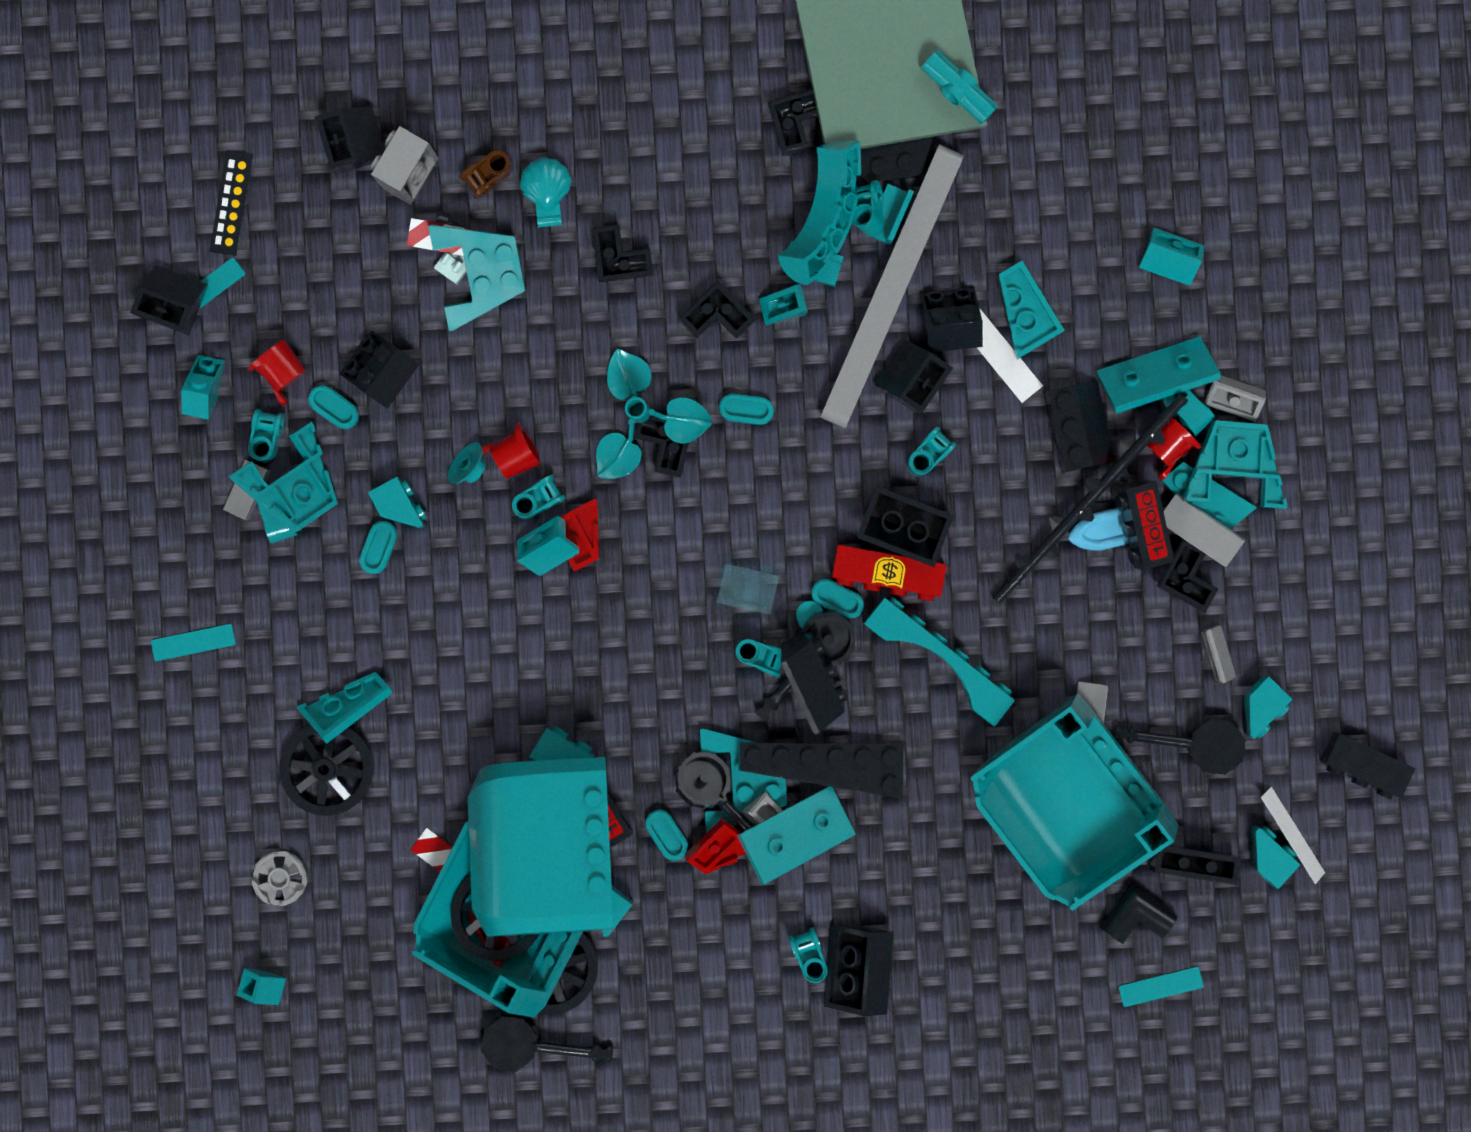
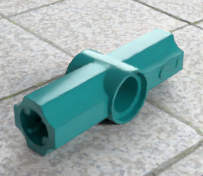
M938 49L920 68L941 87L942 94L949 102L956 106L960 105L980 125L998 107L993 100L977 87V81L968 71L958 69Z

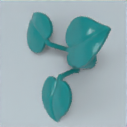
M620 349L615 350L610 360L607 384L610 392L619 400L628 399L632 395L631 399L625 404V412L630 418L628 421L629 436L626 439L620 433H611L600 440L596 449L597 476L604 479L624 477L633 472L640 464L642 451L640 447L631 443L634 438L635 423H643L650 416L667 420L664 425L666 435L672 441L680 444L696 440L712 425V419L707 410L689 398L681 397L671 400L667 405V415L650 409L649 405L638 397L637 392H643L649 387L652 379L651 369L641 358Z

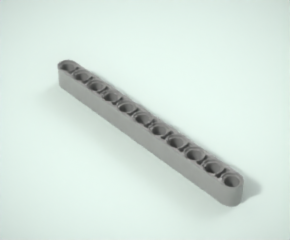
M939 144L820 418L846 428L964 158L963 154Z

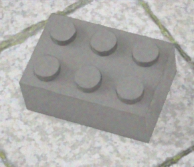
M399 126L396 132L393 130L389 134L385 142L387 148L383 155H378L371 166L373 172L371 175L384 190L412 205L439 158L428 142Z

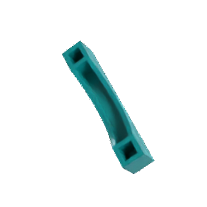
M891 597L888 601L886 598H883L863 624L885 641L914 643L940 656L961 680L968 697L970 709L995 727L1015 700L1010 697L1013 692L1000 682L996 686L988 680L991 675L979 665L976 668L967 663L969 657L956 648L953 652L945 646L948 641L939 633L934 631L933 634H930L924 629L926 623L916 615L907 616L902 612L904 606L896 599Z

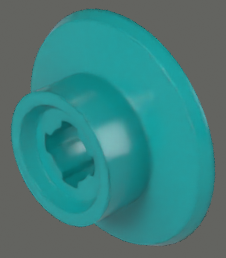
M473 442L458 453L447 473V479L450 483L458 484L464 480L468 483H473L483 474L486 462L482 459L483 449L480 443Z

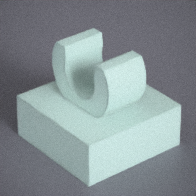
M446 252L434 267L435 270L456 285H458L467 272L464 256Z

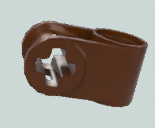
M500 150L492 151L479 162L464 170L459 178L462 181H466L474 192L473 197L479 199L512 173L513 163L504 152ZM498 158L505 159V168L501 171H494V161ZM474 177L477 178V180L480 182V185H478Z

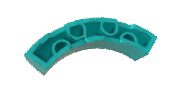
M836 141L817 147L818 177L811 211L797 238L787 249L777 255L781 267L795 282L808 285L817 279L827 269L825 264L832 254H837L840 251L847 237L858 202L855 187L856 176L861 175L860 141Z

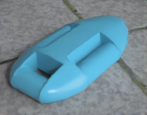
M1118 508L1093 513L1094 519L1092 522L1081 520L1069 534V540L1072 544L1087 550L1102 551L1128 544V539L1125 538L1122 532V523L1124 521L1122 513Z

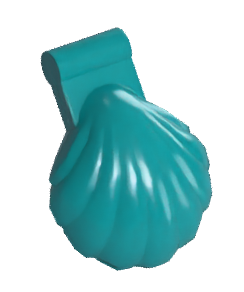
M546 157L530 162L526 169L522 171L520 189L523 191V195L536 204L538 228L562 225L560 202L569 192V187L572 183L566 166L556 159H548Z

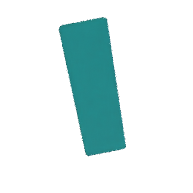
M234 258L229 259L200 281L208 284L200 308L245 275V272Z
M231 624L151 640L155 661L236 644Z
M1194 967L1119 986L1123 1006L1128 1007L1201 989L1204 985L1199 967Z

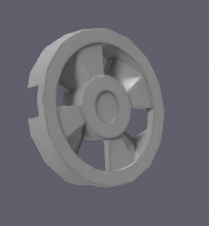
M274 851L263 856L254 867L252 886L256 895L267 904L286 906L295 902L305 891L308 883L307 870L304 863L295 854L287 851ZM274 857H285L283 867L276 868ZM259 873L268 875V882L260 884ZM300 873L302 875V883L291 881V875ZM277 890H282L284 900L275 899Z

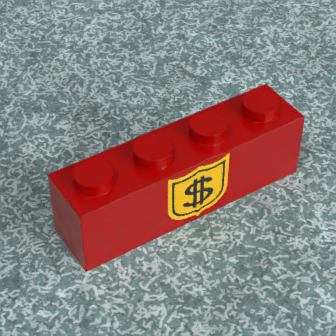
M837 545L831 578L837 579L836 584L850 587L853 586V582L863 583V589L877 592L880 591V587L891 588L890 594L906 597L907 592L918 593L917 599L934 602V597H941L947 564L936 563L935 567H931L908 557Z

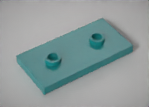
M1201 337L1096 371L1097 378L1116 414L1221 379L1220 371Z
M827 786L743 831L737 837L761 885H765L856 834L833 787Z

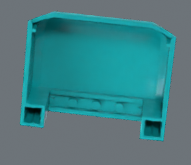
M1078 694L1002 747L971 776L976 795V806L1044 896L1069 906L1071 910L1076 909L1169 846L1176 838L1179 826L1171 811L1093 709Z
M605 757L511 762L480 768L468 795L472 910L486 936L614 930Z
M467 821L414 923L413 934H416L415 951H412V955L507 1013L535 1017L546 1006L583 932L539 934L529 949L519 956L505 960L501 968L494 966L492 960L480 958L466 950L458 941L453 931L451 906L459 886L470 876L469 822ZM471 892L467 896L465 902L472 903ZM463 911V923L465 929L468 926H470V923L466 918L469 911ZM477 932L470 937L477 945L485 948L478 939ZM520 935L519 939L521 940L524 935Z

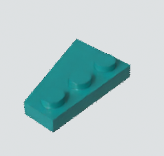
M1023 261L1018 262L998 275L1015 355L1018 360L1065 330Z
M1182 462L1161 481L1173 496L1177 493L1183 497L1194 468ZM1212 479L1210 503L1190 502L1230 530L1257 508Z
M374 672L345 685L344 689L330 696L329 693H326L319 697L320 701L308 706L306 703L297 706V709L327 744L393 694V692L383 679Z

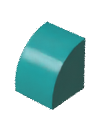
M244 969L237 996L254 1004L279 1005L286 978L265 971Z

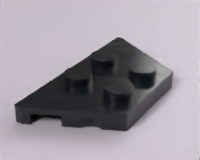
M933 137L860 149V177L866 185L871 184L874 180L879 181V183L921 177Z

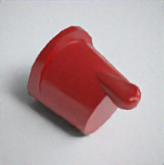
M285 339L268 349L247 368L250 372L256 370L271 385L278 402L282 406L288 403V399L281 391L306 372Z
M1174 418L1170 420V424L1167 423L1162 428L1165 443L1163 445L1149 443L1146 446L1166 465L1157 475L1161 480L1168 476L1176 461L1191 448L1195 447L1198 450L1201 448L1196 439Z
M516 423L515 431L501 441L482 446V455L491 452L497 467L506 479L542 464L533 442L520 423Z

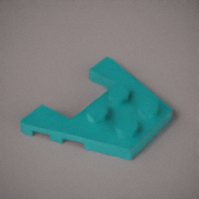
M435 224L428 225L433 250L462 246L472 300L444 306L449 331L461 327L525 291L514 235L445 227Z
M1212 421L1183 495V501L1210 503L1212 475L1261 479L1260 507L1287 509V500L1283 498L1281 485H1283L1281 476L1277 474L1274 462L1276 456L1268 425Z
M312 422L289 436L304 461L269 485L266 484L252 461L229 475V478L292 533L300 531L338 504L328 470L325 471L320 457L323 453L320 445L316 444L313 434L316 431Z
M705 728L700 729L701 752H730L733 805L740 812L764 792L780 808L787 805L786 779L738 770V743L757 742ZM723 810L705 811L706 833L721 818L733 826H737V824Z

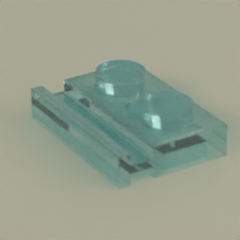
M725 564L717 603L770 615L779 576Z

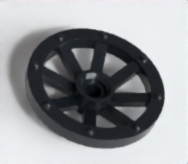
M309 725L298 731L283 750L279 767L282 786L291 801L306 812L321 816H332L346 812L356 806L371 787L374 777V760L371 750L363 737L348 727L340 735L349 739L353 744L336 757H333L335 737L327 744L325 743L323 756H321L309 736L317 732ZM301 742L313 759V763L292 759L295 750ZM359 751L363 762V770L340 767V763ZM322 765L328 766V774H323L321 772ZM291 768L310 771L311 775L295 787L291 776ZM337 777L362 778L358 789L352 795ZM316 781L319 782L317 804L301 795L303 791ZM328 783L345 800L344 802L336 805H326Z
M471 875L462 882L452 901L451 923L458 941L466 950L486 960L502 961L519 956L530 948L539 934L524 935L521 940L517 935L506 936L512 946L501 950H494L496 936H486L485 948L477 945L470 937L482 928L479 921L475 920L466 929L463 923V911L473 912L472 903L465 902L471 892Z
M584 932L578 942L585 952L570 957L565 968L588 961L586 980L565 971L564 968L559 979L565 980L581 989L573 997L566 1000L558 980L553 990L557 1003H547L539 1013L559 1014L567 1012L581 1004L592 991L598 974V958L591 940Z

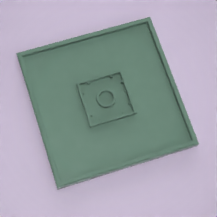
M794 0L824 144L855 140L860 141V149L985 128L987 126V120L980 125L960 105L956 106L949 102L942 94L941 87L920 69L938 49L958 69L968 71L978 83L977 87H979L962 0Z

